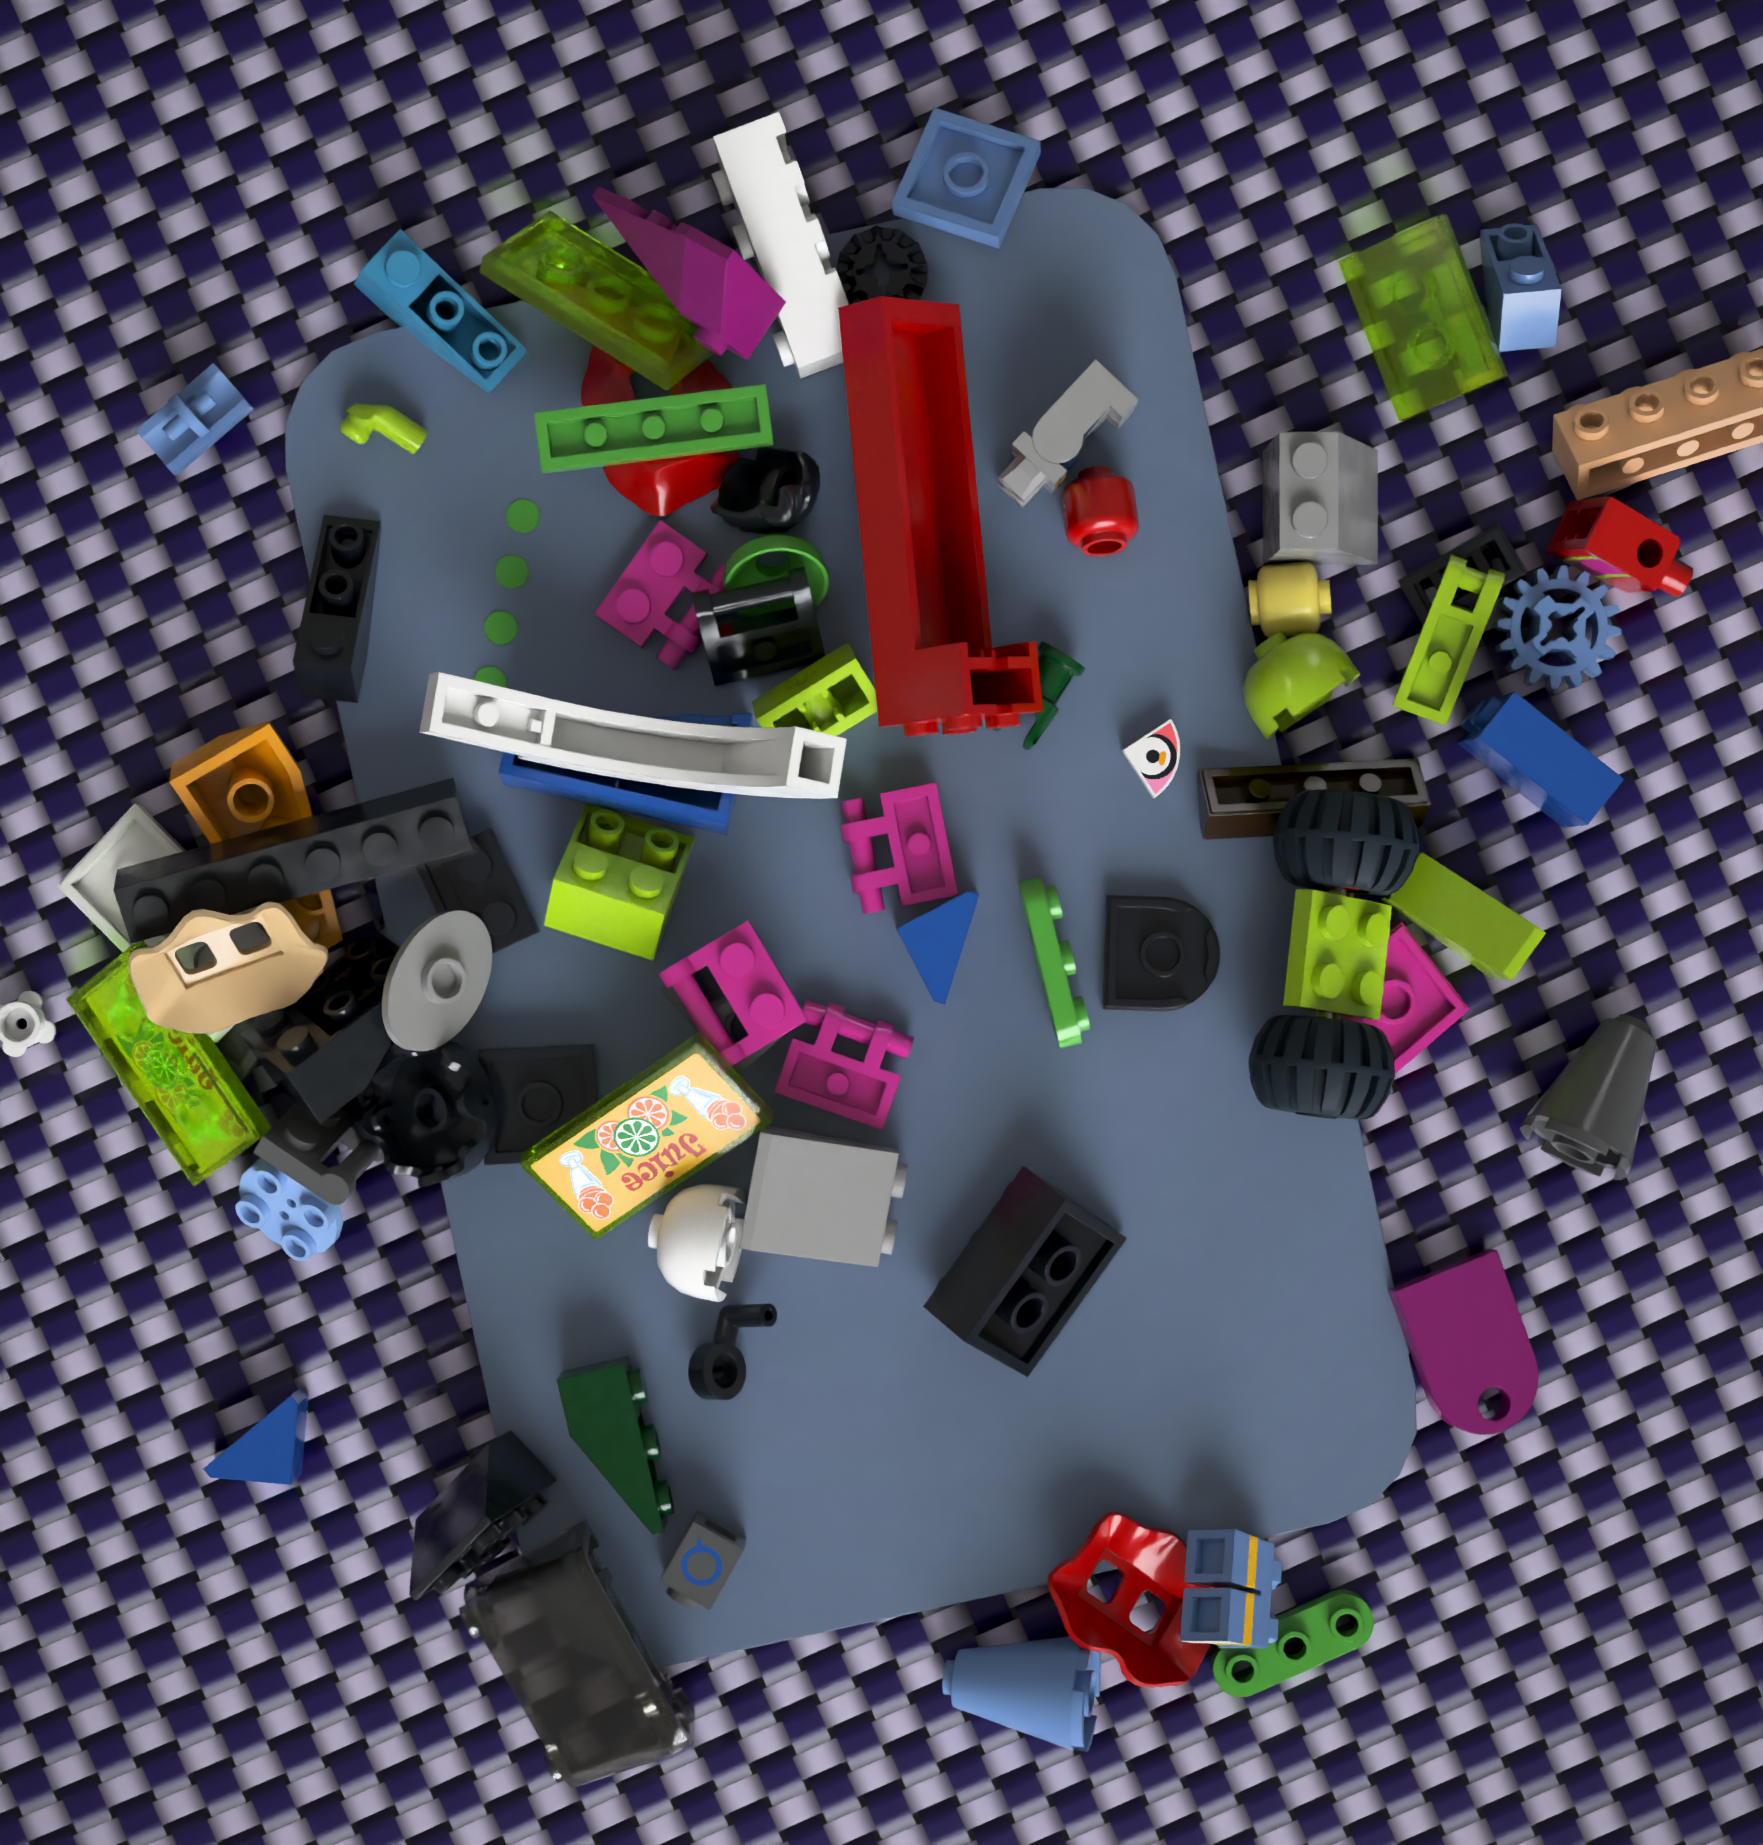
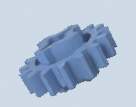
M1561 565L1555 568L1550 580L1545 570L1540 568L1532 572V587L1529 583L1520 579L1511 585L1518 598L1505 597L1499 601L1498 606L1507 612L1508 616L1505 619L1493 622V629L1506 633V640L1497 644L1495 649L1496 652L1511 651L1513 658L1506 666L1509 672L1521 667L1527 670L1524 684L1531 686L1541 677H1545L1546 691L1558 690L1561 678L1564 677L1566 684L1572 689L1582 685L1580 671H1583L1591 678L1597 677L1602 673L1599 664L1596 662L1597 658L1605 660L1614 658L1616 652L1606 645V640L1621 635V629L1608 625L1607 617L1617 613L1619 608L1618 605H1602L1600 599L1608 590L1605 585L1593 590L1586 587L1589 582L1590 573L1583 571L1573 580H1569L1567 566ZM1559 591L1570 594L1575 599L1569 603H1555L1549 595L1545 596L1543 593ZM1573 613V616L1565 622L1566 626L1561 630V637L1540 644L1548 636L1547 632L1552 627L1551 621ZM1522 615L1529 621L1528 638L1524 642L1520 630ZM1589 616L1592 621L1591 642L1585 637L1586 619ZM1545 654H1558L1564 662L1568 661L1571 665L1551 666L1540 662L1538 659Z

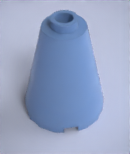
M1070 1636L959 1649L955 1660L946 1661L943 1671L942 1691L945 1695H951V1702L954 1708L1072 1751L1088 1752L1091 1746L1097 1719L1096 1715H1092L1094 1699L1100 1696L1101 1652L1081 1648Z

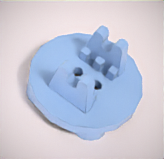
M258 1159L242 1174L239 1185L241 1199L235 1206L238 1217L246 1225L252 1228H259L269 1239L281 1245L289 1257L301 1262L307 1261L314 1253H321L327 1250L340 1237L343 1219L339 1205L324 1201L263 1159Z

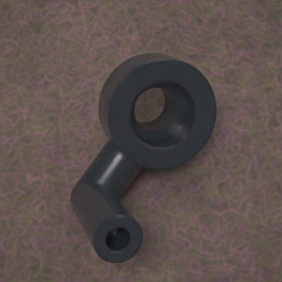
M772 1304L727 1305L720 1310L713 1342L704 1343L697 1347L689 1361V1382L693 1391L700 1398L705 1400H729L741 1391L746 1378V1364L741 1351L735 1346L739 1328L773 1326L777 1320V1310Z

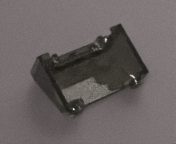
M586 1519L467 1583L464 1589L465 1605L459 1608L461 1619L467 1631L473 1638L482 1637L547 1749L543 1752V1758L551 1776L557 1783L565 1780L572 1788L674 1755L695 1742V1710L682 1687L673 1691V1682L668 1673L665 1675L661 1673L613 1589L612 1575L609 1569L602 1567L598 1556L593 1551L599 1547V1542Z

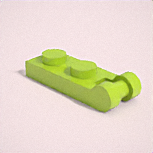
M1452 554L1446 564L1436 594L1392 703L1393 707L1445 726L1448 723L1506 575L1490 568L1487 573L1466 566L1468 560ZM1457 588L1478 595L1473 610L1452 603Z

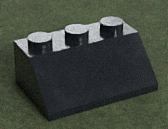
M1023 1166L1015 1179L1007 1186L1002 1197L980 1228L972 1235L969 1243L950 1270L939 1281L936 1289L923 1307L964 1342L1028 1377L1127 1238L1054 1185Z

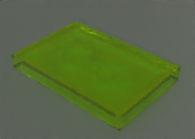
M1438 215L1338 261L1399 421L1407 420L1508 376L1448 215Z

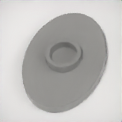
M448 910L437 913L416 927L399 948L386 976L382 994L383 1023L388 1036L399 1047L412 1051H428L440 1047L455 1037L477 1010L487 988L492 967L491 938L485 924L478 916L462 910Z

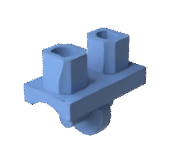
M213 363L183 390L175 393L168 400V403L135 431L159 456L172 474L177 476L253 411L254 408L218 366Z

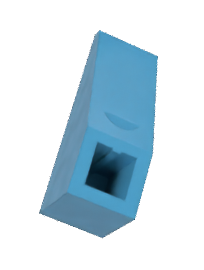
M401 229L361 269L354 283L396 325L404 327L427 348L487 393H490L528 352L514 336Z

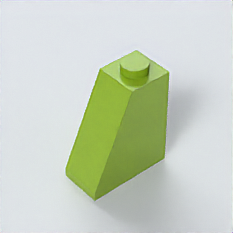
M1419 852L1413 871L1404 885L1397 892L1382 895L1380 898L1490 978L1513 980L1546 934L1539 927L1423 852Z

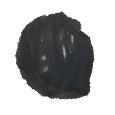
M759 447L755 460L740 457L726 471L721 479L717 496L710 509L712 513L722 516L725 523L732 527H738L742 532L756 534L786 532L803 522L812 511L821 483L819 466L806 452Z

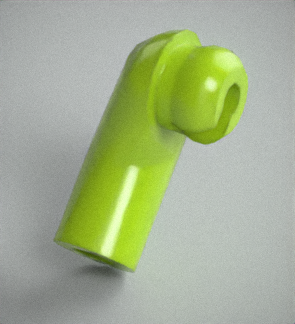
M355 403L346 410L348 416L340 424V432L358 444L367 442L371 432L374 430L412 455L417 452L428 435V430L389 405Z

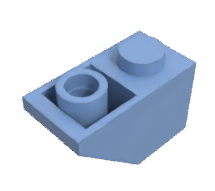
M1514 223L1504 225L1501 228L1481 230L1480 246L1487 319L1498 351L1556 347L1561 286L1538 225Z

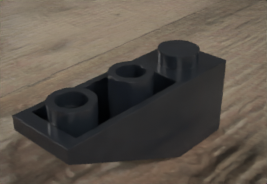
M330 515L323 516L293 657V665L301 697L358 703L368 654L382 528L381 521Z

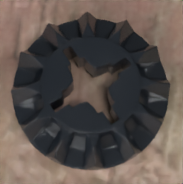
M878 225L852 236L839 253L836 268L849 305L879 296L919 300L925 290L928 275L927 262L919 243L906 235L900 228L892 229ZM882 249V255L886 257V262L889 266L907 268L899 270V273L890 275L887 295H882L881 286H878L876 277H866V274L857 275V273H865L866 269L874 267L877 250Z

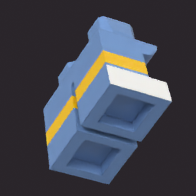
M1236 1529L1188 1530L1184 1582L1196 1586H1214L1218 1588H1184L1180 1641L1218 1645V1648L1268 1649V1643L1277 1641L1279 1620L1273 1612H1270L1271 1593L1281 1583L1282 1562L1274 1557L1273 1543Z

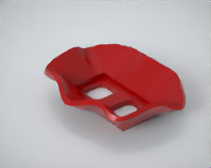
M684 326L673 327L684 331L669 371H667L672 385V393L669 396L733 388L710 362L704 352L703 345L692 337L695 331ZM609 333L601 335L593 344L588 367L582 382L580 397L582 407L636 400L630 382L632 374L658 364ZM738 450L603 466V471L608 482L621 495L635 503L642 511L653 516H666L685 504L718 489L726 471L740 457Z
M1116 1511L1103 1515L1094 1525L1088 1538L1072 1557L1057 1565L1049 1573L1047 1579L1048 1589L1059 1609L1063 1625L1070 1638L1081 1648L1113 1655L1119 1662L1121 1672L1128 1681L1137 1686L1150 1688L1178 1686L1192 1679L1196 1674L1211 1644L1180 1641L1184 1588L1218 1587L1196 1586L1184 1582L1187 1545L1175 1532L1147 1526ZM1101 1560L1107 1561L1121 1573V1580L1110 1600L1106 1603L1101 1602L1087 1591V1582ZM1145 1590L1155 1595L1164 1604L1163 1612L1149 1633H1145L1130 1621V1613L1141 1593Z

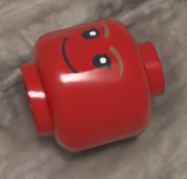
M1094 466L1080 471L1078 478L1067 484L1061 493L1065 535L1072 545L1081 548L1082 552L1088 556H1108L1121 552L1127 547V542L1139 530L1136 496L1132 482L1122 475L1112 474V469L1109 467Z

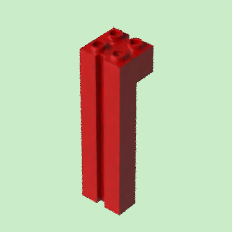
M879 296L839 307L879 727L903 726L904 737L937 734L939 733L938 725H942L943 735L977 732V728L982 727V720H985L986 729L1020 726L1021 714L1043 711L1037 643L1024 642L992 648L959 304Z

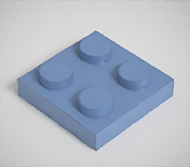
M933 108L891 203L893 215L1000 249L1041 154L1040 140Z

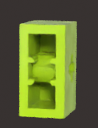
M850 642L845 643L751 701L756 720L761 728L796 726L833 736H838L877 712L875 682Z

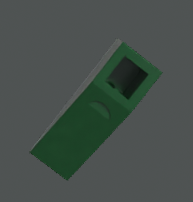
M629 1356L562 1371L557 1378V1384L570 1437L652 1535L664 1533L668 1522L666 1515L675 1513L674 1502L668 1480L658 1481L653 1459L661 1458V1447L655 1425L645 1426L640 1404L648 1402V1392L642 1369L632 1370Z

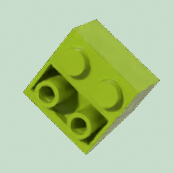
M586 803L553 878L544 926L653 961L669 922L695 837Z

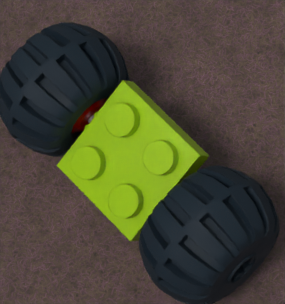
M1304 790L1291 797L1282 810L1274 831L1273 843L1275 859L1285 880L1293 885L1307 888L1296 889L1283 1005L1316 1011L1315 1017L1277 1015L1265 1022L1255 1037L1249 1054L1250 1082L1258 1101L1266 1108L1320 1118L1369 1119L1379 1112L1391 1091L1395 1078L1393 1051L1386 1035L1381 1029L1365 1023L1340 1020V1015L1380 1020L1392 905L1353 898V896L1389 895L1397 892L1412 873L1419 854L1418 831L1411 811L1404 803L1397 799L1346 790Z

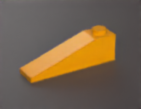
M270 721L220 735L171 764L169 783L210 844L312 816L301 768ZM331 889L278 903L294 917L300 929L313 943L324 945L329 949L343 940Z

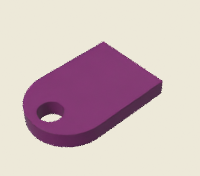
M1484 1250L1388 1289L1427 1400L1435 1413L1443 1421L1468 1433L1490 1435L1512 1427L1524 1417L1537 1393L1539 1380L1538 1366L1497 1250ZM1495 1387L1501 1394L1502 1405L1495 1416L1485 1419L1479 1412L1478 1400L1486 1389Z

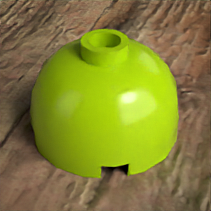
M1280 631L1253 650L1259 660L1246 673L1243 684L1244 701L1253 721L1268 740L1272 738L1278 729L1280 732L1286 730L1333 697L1331 692L1342 683L1347 687L1360 676V672L1348 655L1333 640L1318 633L1308 632L1287 639L1282 631Z

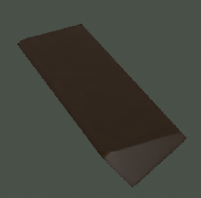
M1418 758L1198 769L1197 772L1200 829L1203 839L1206 840L1274 836L1282 810L1291 797L1304 790H1346L1397 799L1404 803L1411 811L1417 828L1422 826L1431 806Z

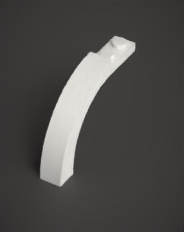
M442 672L429 673L419 733L516 754L519 759L603 776L722 793L812 799L838 798L847 741L845 738L796 726L778 728L717 726L618 713L554 700Z

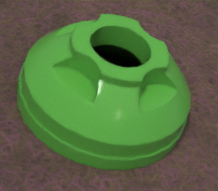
M769 533L743 544L731 555L724 569L723 585L724 591L778 579L789 576L788 570L805 566L815 609L826 596L829 586L828 571L821 553L812 544L791 535ZM780 551L788 555V558L783 563L776 566H765L756 561L766 552ZM789 599L736 613L747 618L795 607L796 604L794 599Z

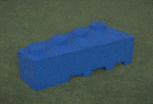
M731 713V715L720 716L679 714V716L649 717L717 726L751 728L753 726V713ZM503 752L498 772L504 785L724 835L728 834L737 795L659 785L576 771L519 759L518 755Z

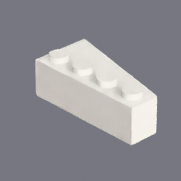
M777 112L713 136L721 170L711 175L723 207L734 203L741 224L733 226L732 231L742 258L746 260L754 257L761 277L786 301L777 315L782 331L772 334L783 366L786 367L794 364L801 379L844 363L838 308L849 305L837 270L830 265L828 259L830 258V253L819 220L815 213L811 214L808 207L810 201L798 162L794 159L791 160L788 154L785 138L786 129L780 113Z

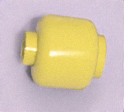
M1310 562L1265 565L1259 570L1257 580L1248 581L1252 626L1260 625L1262 632L1268 638L1282 631L1285 637H1294L1304 632L1316 633L1320 627L1321 615L1332 614L1330 580H1318L1317 570Z

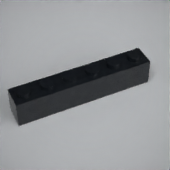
M454 778L117 869L113 891L132 944L172 933L182 918L192 910L206 909L234 915L266 902L281 903L472 850V844Z

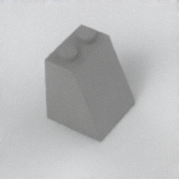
M1279 432L1263 451V565L1304 561L1310 562L1313 565L1378 564L1377 449L1340 432Z
M764 1124L759 1136L739 1248L878 1267L881 1253L892 1255L898 1221L887 1219L891 1196L902 1198L908 1164L898 1163L899 1149Z

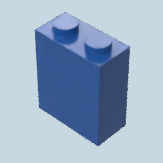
M1515 691L1497 698L1492 695L1486 702L1481 699L1460 724L1466 730V733L1457 744L1563 828L1588 825L1624 780Z

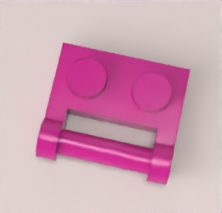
M749 920L658 974L667 989L671 986L674 988L714 1055L709 1060L718 1074L808 1021V1018ZM705 966H708L748 1036L736 1043L732 1042L692 975Z

